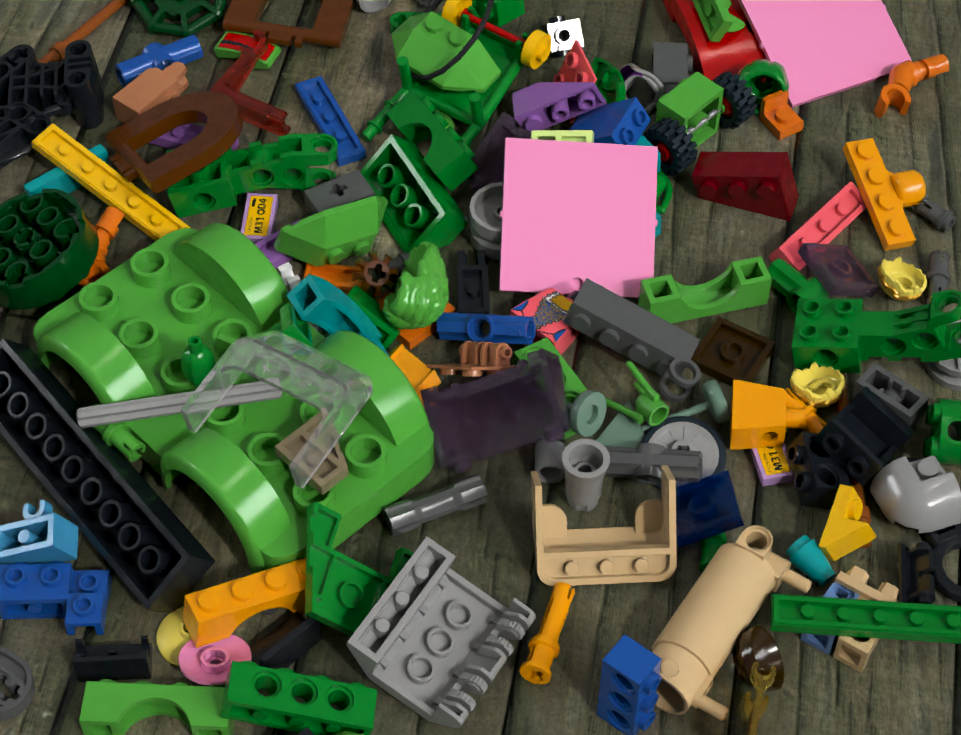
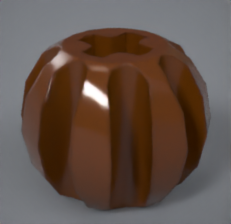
M378 251L368 252L369 262H366L359 256L354 264L361 268V272H351L352 281L360 279L363 282L360 288L364 292L369 287L373 290V298L383 297L381 286L391 293L396 284L389 280V276L399 277L398 267L395 269L388 267L389 261L393 259L388 254H385L383 260L380 261L377 257ZM376 266L379 268L378 273L382 274L383 278L373 282L372 275L368 274V271H371Z

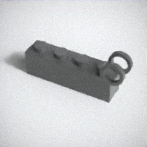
M586 278L563 323L662 376L658 387L660 393L667 400L676 403L685 401L691 393V387L695 386L701 377L699 367L691 360L700 339ZM686 367L693 372L694 379L687 380L681 375ZM672 380L675 384L684 388V394L676 395L671 393L667 389L665 382Z

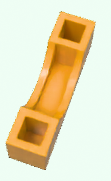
M306 558L185 595L183 622L195 647L198 648L229 638L243 621L267 609L286 608L293 613L298 611L300 614H304Z

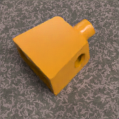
M733 380L730 450L782 446L784 444L786 428L805 429L806 409L786 408V391L783 388Z

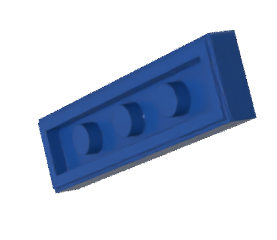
M322 76L296 83L295 92L318 132L329 134L337 140L338 153L335 161L338 166L365 159L366 150Z

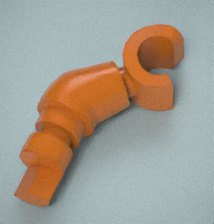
M938 54L915 62L907 60L894 66L890 71L888 84L881 90L875 104L874 113L876 117L881 118L885 115L889 105L897 107L899 114L905 116L911 104V96L909 94L911 88L922 80L948 72L949 61L944 54Z
M108 206L94 226L99 237L98 252L90 268L89 275L78 283L81 289L111 271L106 264L107 248L110 245V241L118 233L119 229L117 226L125 216L122 211L115 207Z

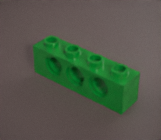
M232 661L226 677L220 718L299 733L306 727H309L315 735H336L344 731L370 735L374 726L377 689L366 687L358 682L344 683L334 681L323 675L308 676L298 674L287 668L273 669L262 667L251 661ZM257 690H264L270 696H263ZM293 697H300L306 703L297 702ZM330 704H336L342 710H336L332 708Z

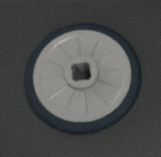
M687 416L667 418L659 425L651 427L641 442L659 444L671 450L702 452L703 473L700 482L676 481V496H691L708 490L719 480L726 466V448L722 438L712 426L697 418ZM661 484L653 485L661 490Z

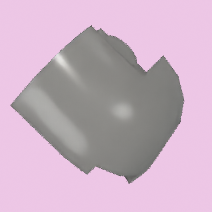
M934 455L913 462H909L906 456L898 458L883 467L870 485L871 494L885 517L892 524L898 522L905 527L918 529L919 534L933 532L961 523V490L953 472L945 473Z

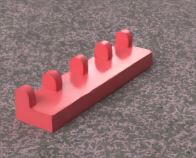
M852 181L842 187L769 255L771 262L778 258L784 259L797 271H800L866 209L860 190Z

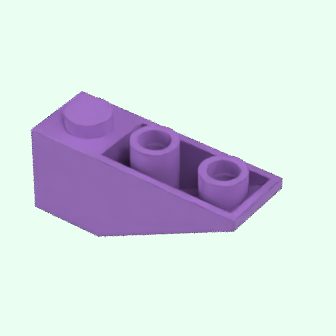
M538 82L512 93L514 118L527 136L531 135L532 130L546 129L607 104L594 82Z

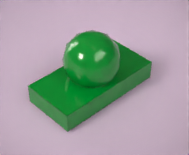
M287 302L280 308L281 322L273 325L269 330L267 336L268 344L278 354H289L297 348L305 355L313 349L310 323L302 320L292 303Z

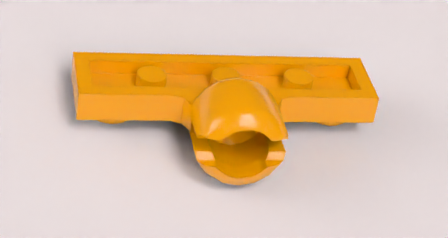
M873 138L846 142L842 150L884 251L912 246L916 238L903 208L918 205L924 199L926 186L922 175L915 170L896 173L889 172L883 163Z

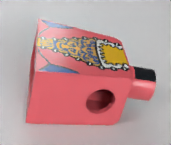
M548 288L510 310V315L532 316L536 324V336L533 339V343L547 337L561 355L581 333L563 323L579 293L577 290L565 297L554 288Z

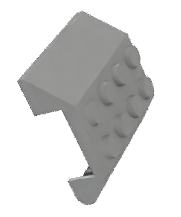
M426 536L346 645L372 682L427 721L460 728L469 716L468 711H472L476 706L473 697L466 694V692L481 695L485 693L488 688L487 684H491L507 661V657L513 652V645L504 638L512 640L522 639L525 635V630H528L536 619V614L516 598L506 608L450 569L456 556Z

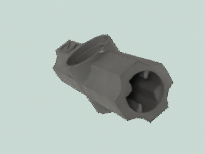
M641 443L637 445V448L605 446L610 454V464L605 477L633 478L639 483L658 485L661 484L662 465H668L676 481L700 482L702 477L703 454L701 451L671 450L655 443Z

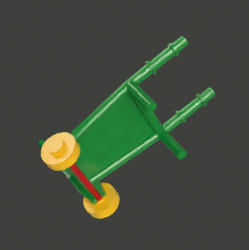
M447 0L443 6L441 17L471 35L475 33L482 19L478 16L476 8L472 7V0ZM487 22L478 39L500 69L501 76L484 93H477L475 90L464 92L442 90L429 81L413 80L408 58L405 56L399 57L397 59V66L402 87L391 100L384 102L385 107L374 120L367 122V128L360 135L361 138L369 143L376 134L380 135L383 131L382 127L390 119L386 113L413 90L420 99L426 96L437 110L468 125L469 128L460 136L462 140L458 144L464 141L471 148V142L484 128L522 66L525 65L532 69H537L547 60L551 51V36L541 30H535L531 34L524 32L522 39Z

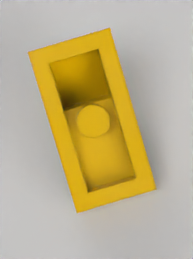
M840 484L819 543V548L826 558L831 561L840 559L876 538V534L868 523L858 521L862 514L863 503L852 486Z

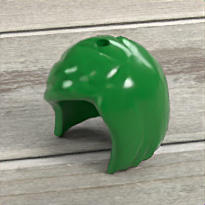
M768 59L753 60L742 67L738 73L740 75L739 80L741 81L744 78L747 81L745 86L747 88L751 86L753 89L751 95L756 96L757 100L754 103L757 104V108L761 106L762 99L768 94L780 90L784 92L789 89L786 70L776 61L771 62Z

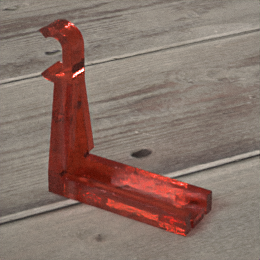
M253 30L255 42L259 43L253 49L240 47L241 57L215 83L210 92L222 93L232 98L243 121L278 136L288 135L291 128L284 121L288 116L286 111L239 92L254 66L268 48L266 35L262 31Z

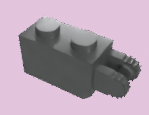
M653 42L651 73L664 85V94L669 93L678 86L680 81L691 76L688 75V72L692 73L693 55H688V43ZM651 88V99L654 100L656 94Z

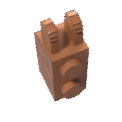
M174 62L163 71L157 67L148 68L115 94L112 100L116 118L123 123H127L151 108L180 96L189 85L185 76L187 68L184 63Z

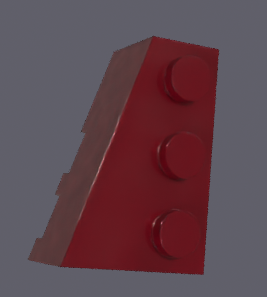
M701 151L692 173L695 190L700 199L791 221L799 195L788 152Z

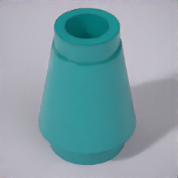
M804 535L787 549L786 554L790 557L789 561L820 587L828 584L836 576L835 571L815 539L811 540L807 535Z

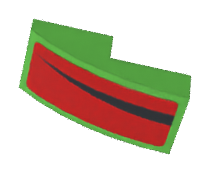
M226 31L215 46L214 51L218 58L241 59L245 68L269 69L280 54L281 49L274 43H268L267 40H264V42L257 41V37L254 35Z

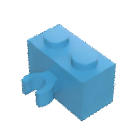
M40 500L38 512L36 507L27 503L23 507V517L25 520L0 525V563L14 564L16 562H25L28 564H46L53 561L67 562L77 559L78 526L53 513L52 504L45 500Z

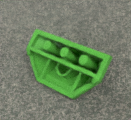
M433 11L410 16L392 33L396 62L399 57L405 56L408 58L412 72L417 75H428L441 69L458 55L473 35ZM477 39L461 60L444 74L428 81L442 90L462 92L475 90L477 93H484L501 76V71L480 40Z
M372 196L321 211L300 220L294 225L289 224L281 227L273 246L276 251L317 267L328 263L334 265L341 262L344 258L354 255L357 257L363 256L372 248L388 201L385 197Z

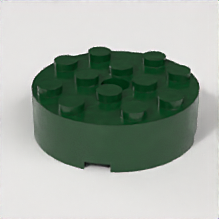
M46 188L42 189V193L30 196L26 192L21 193L0 204V306L9 309H31L50 302L59 301L67 292L89 275L90 268L97 256L99 237L94 225L78 201L69 193L58 189Z

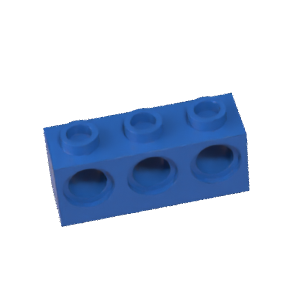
M624 634L602 660L596 715L625 735H636L640 729L646 731L656 717L654 706L659 699L657 687L662 680V676L659 674L662 659Z

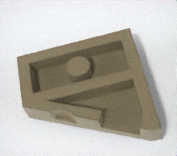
M325 408L274 446L275 454L321 495H324L348 476L346 460L343 453H341L337 435L334 433L330 422V415Z

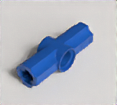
M194 34L165 46L154 42L147 45L141 55L114 65L115 73L124 88L148 68L157 67L163 71L166 67L177 61L187 64L202 58L203 50L198 38Z
M443 312L437 320L436 332H438L440 340L531 345L536 336V324L532 316ZM485 321L488 322L490 327L487 336L482 328Z

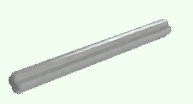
M272 379L83 407L77 409L76 416L79 427L87 428L275 400L282 397L280 381Z

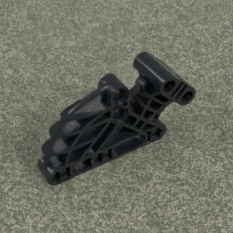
M76 40L68 44L65 49V59H62L60 62L49 61L48 63H39L34 49L27 44L15 46L0 58V169L32 151L39 153L32 147V141L52 124L49 118L59 113L67 116L73 113L76 115L79 126L84 129L96 128L103 122L105 89L88 41ZM36 108H41V109H45V110L39 111V110H37Z

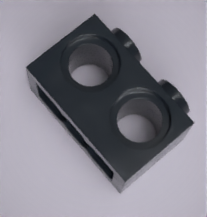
M802 431L786 450L787 461L790 464L794 487L798 493L801 506L831 510L840 484L851 486L848 473L813 440L818 433Z

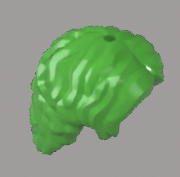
M427 241L421 242L419 247H414L410 251L408 259L404 262L405 268L402 269L401 277L396 280L397 285L393 289V293H389L386 299H384V307L382 309L384 317L394 327L402 330L424 328L431 325V323L439 319V316L443 314L448 304L449 280L445 271V264L441 254H439L438 247Z

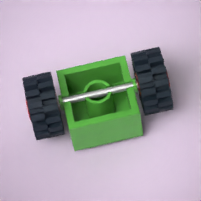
M695 72L689 78L680 81L678 86L669 93L663 94L658 99L656 104V122L644 132L643 136L653 146L658 147V151L661 153V170L663 169L665 175H678L696 160L695 156L698 155L696 148L714 135L721 123H723V128L727 129L730 127V129H735L755 114L757 104L754 101L757 99L755 95H751L753 91L751 86L748 88L745 86L747 81L744 78L740 81V75L735 73L732 76V72H723L711 81L699 72Z

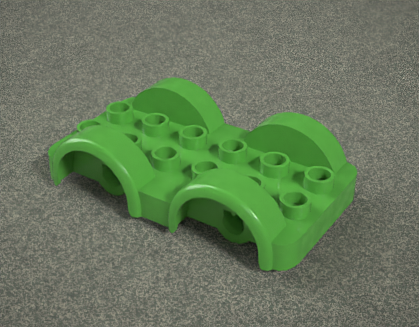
M212 223L200 231L190 228L175 230L150 246L139 250L133 257L95 282L86 285L81 291L47 312L35 325L33 335L37 347V356L49 369L52 363L62 357L81 375L102 405L218 388L216 374H214L210 383L204 387L194 386L183 374L181 357L188 346V339L191 336L196 335L201 338L202 343L206 344L211 350L215 362L219 358L215 340L219 333L239 338L248 344L251 366L238 384L278 379L282 389V397L280 399L124 423L127 425V430L146 445L144 453L139 449L136 451L161 476L164 490L171 488V481L181 473H184L214 500L236 531L244 547L249 568L254 574L306 558L307 508L309 504L316 501L342 515L332 544V549H335L383 511L382 507L391 505L416 486L431 472L434 465V432L430 428L424 406L407 377L382 349L367 338L347 330L336 331L325 338L310 325L313 349L305 355L297 348L289 354H278L272 350L268 344L267 336L273 325L281 322L280 308L287 302L291 303L287 297L289 291L269 259L248 237L226 224ZM325 408L330 415L333 431L337 435L341 453H343L346 460L348 476L324 495H321L275 454L274 446Z

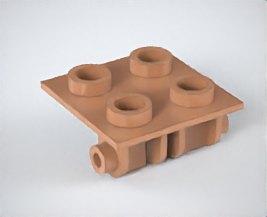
M465 341L459 347L460 363L427 364V368H440L441 375H460V370H462V376L480 377L484 374V370H486V375L504 376L506 375V369H519V365H510L512 349L508 344L483 341Z

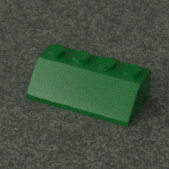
M391 134L360 171L375 192V196L385 197L388 201L382 219L403 252L410 253L414 247H419V244L423 241L431 242L438 249L451 244L469 221L440 179L423 160L424 156L417 146L412 142Z

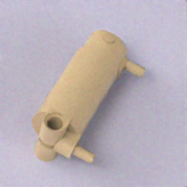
M759 525L747 527L735 543L721 545L652 645V653L662 659L659 673L662 676V680L657 687L659 699L655 704L657 708L670 714L682 715L686 714L690 706L695 709H701L720 721H724L729 713V708L706 695L713 686L715 675L740 639L742 633L746 630L770 592L776 593L782 582L804 593H807L811 588V580L790 570V561L771 552L773 536L765 527Z

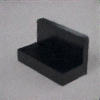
M296 611L250 648L251 662L273 669L288 668L321 641L319 621L311 617L306 620Z

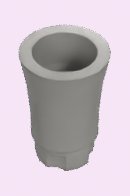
M578 439L568 444L562 453V463L565 471V494L567 496V503L572 509L588 512L597 506L598 499L601 497L604 477L610 464V454L607 448L598 441Z

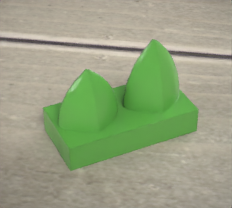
M692 0L710 41L720 42L725 33L739 31L746 25L742 20L729 13L728 8L732 5L730 0Z

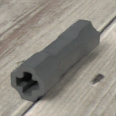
M474 474L454 481L448 487L418 498L404 499L382 507V515L390 535L394 537L416 529L424 522L457 510L465 511L487 502V491L480 475Z

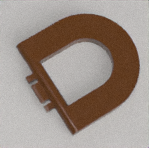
M232 0L223 21V30L257 35V41L264 42L265 38L268 37V43L290 46L292 41H294V47L299 48L303 46V42L341 48L351 20L353 0H319L322 5L312 29L259 21L268 0Z
M196 92L175 97L151 108L110 131L106 135L105 141L117 153L109 158L112 165L128 182L140 177L153 192L159 193L222 156L239 137L243 121L235 102L229 96L218 92ZM194 122L206 123L205 128L195 138L150 164H147L135 151L181 125Z

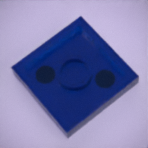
M729 470L702 478L700 482H690L676 487V543L678 547L744 526Z

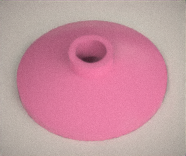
M233 634L229 638L198 648L195 647L191 639L182 647L178 657L179 668L185 677L195 683L210 686L225 684L232 661H252L251 650L248 644Z

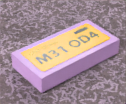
M247 194L241 233L254 244L273 234L278 207V194Z
M785 443L778 447L749 449L762 487L794 481L790 464L787 461Z

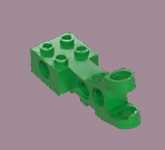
M323 133L288 134L279 136V141L262 145L261 141L249 143V148L232 151L230 147L212 163L168 187L167 194L178 218L237 206V194L264 188L300 189L304 194V190L318 185L314 180L321 178L330 181L336 178L334 171L332 172L326 168H309L308 166H325L333 163L337 159V140L333 136ZM323 146L329 148L330 151L323 153L316 151L315 148ZM174 149L166 150V154L173 151Z
M957 290L933 292L929 304L898 311H864L863 299L798 298L792 340L795 369L797 368L801 371L804 368L810 369V365L816 362L819 367L831 366L834 370H840V373H860L862 361H868L869 357H888V361H901V357H919L921 362H937L961 358V343H958L961 338V322L953 323L961 319V292ZM952 303L958 304L952 311L943 312L945 306Z

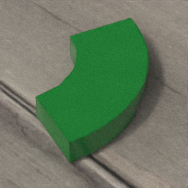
M595 57L591 65L597 78L595 85L605 98L606 103L610 104L625 100V82L620 71L605 59Z

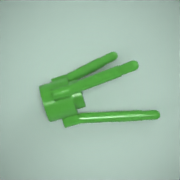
M627 361L626 366L638 381L633 384L640 394L635 401L636 411L605 397L606 406L632 418L639 425L646 421L650 426H657L667 418L669 407L659 398L660 395L649 385L631 361Z

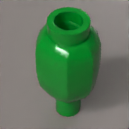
M194 335L188 339V346L181 357V367L188 381L194 386L204 387L210 383L215 374L216 362L209 347L202 343L199 336Z

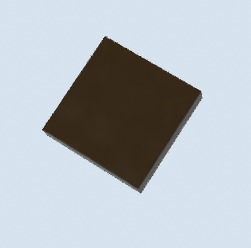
M719 316L696 348L691 360L697 364L700 372L727 385L733 386V380L753 383L774 352L776 342Z

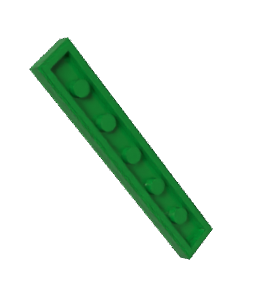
M771 594L770 631L961 644V606Z

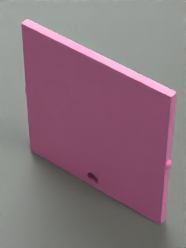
M738 0L756 36L759 48L763 51L766 59L771 62L776 61L780 63L786 70L789 82L787 102L790 108L887 77L891 69L897 64L907 60L912 61L882 0Z
M506 137L502 210L499 213L500 218H502L499 291L541 293L548 288H554L562 295H569L575 290L580 291L586 278L623 298L639 299L641 280L654 278L655 227L658 225L656 220L658 147Z

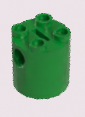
M937 398L935 403L927 405L925 412V424L930 425L929 438H924L923 457L927 458L934 455L940 465L961 467V399ZM949 425L956 429L957 435L955 440L951 439L948 435Z

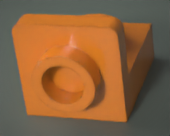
M787 90L770 93L761 102L759 120L778 140L802 131L804 121L787 104L789 96Z

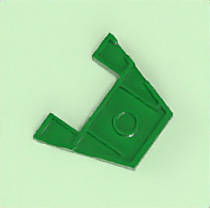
M315 501L309 504L307 508L305 615L351 637L414 552L404 547L396 550L388 577L332 549L342 515Z

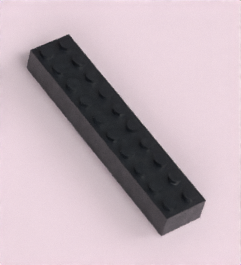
M2 338L0 341V433L144 607L149 611L169 614L176 611L184 601L185 595L190 594L214 564L215 560L115 446L107 445L102 440V435L93 427H79L76 412L77 409L82 407L29 346Z

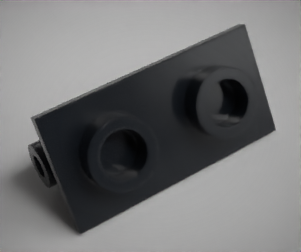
M901 542L898 543V598L900 602L932 604L936 600L934 576L931 574L923 576V574L934 571V551L927 542H919L912 549H909Z

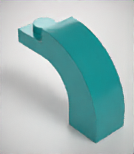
M309 274L287 294L302 320L319 325L329 334L340 330L357 333L373 342L388 355L379 340L382 335L373 322L351 298L330 282Z

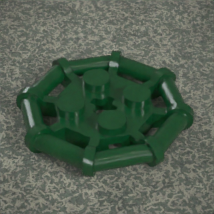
M210 0L129 1L130 5L136 9L146 24L147 31L151 34L162 33L186 38L216 21L221 22L224 18L223 12L227 0H215L214 5L209 4ZM154 2L159 10L154 16L146 6V3ZM202 10L207 12V14L189 24L188 18ZM166 17H170L174 21H181L182 25L165 23L163 20Z

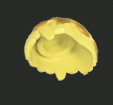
M900 256L893 261L884 259L878 267V276L882 289L889 297L895 300L905 302L915 300L922 295L927 287L926 275L922 273V270L915 268L913 264L902 262Z
M816 362L810 365V369L804 368L801 371L796 368L790 378L791 388L795 395L807 405H812L815 408L829 407L830 404L837 402L841 398L846 383L844 375L840 373V370H834L831 366L819 367Z

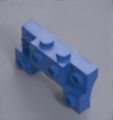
M59 561L46 564H28L25 562L0 564L1 619L65 618V628L68 635H75L76 627L94 626L97 635H104L106 610L111 594L112 580L109 570L74 571L72 563Z

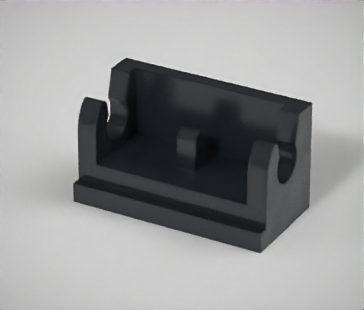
M149 635L141 636V643L86 646L84 639H75L77 653H73V665L79 682L100 681L102 679L131 680L151 678L153 646Z

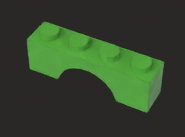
M759 256L731 262L721 275L699 285L680 284L674 280L671 274L641 280L638 306L671 324L750 308L768 303L772 278L762 257Z
M102 679L98 682L86 681L79 718L83 735H125L129 728L138 721L156 715L170 716L180 720L187 726L192 735H233L235 720L220 718L224 685L190 686L182 682L162 685L153 684L148 681L118 683L110 679Z

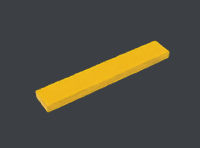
M54 123L32 141V147L107 205L122 211L125 214L124 218L153 240L157 241L175 230L191 229L190 226L133 183L128 182L124 176Z

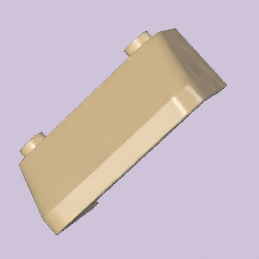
M668 465L661 466V499H648L638 505L634 514L635 526L567 529V519L564 511L555 504H542V484L538 471H531L532 526L536 569L540 580L544 584L554 586L557 582H564L571 586L661 582L669 579L675 573L677 567L676 479Z

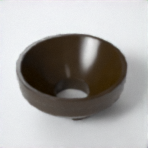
M754 626L744 631L739 639L736 651L733 652V663L737 668L738 676L744 683L748 682L751 686L763 692L780 689L784 683V666L780 651L773 637L761 626Z

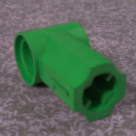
M776 259L768 268L772 278L771 286L786 297L789 308L795 314L798 298L828 299V290L817 277L807 279L784 259Z

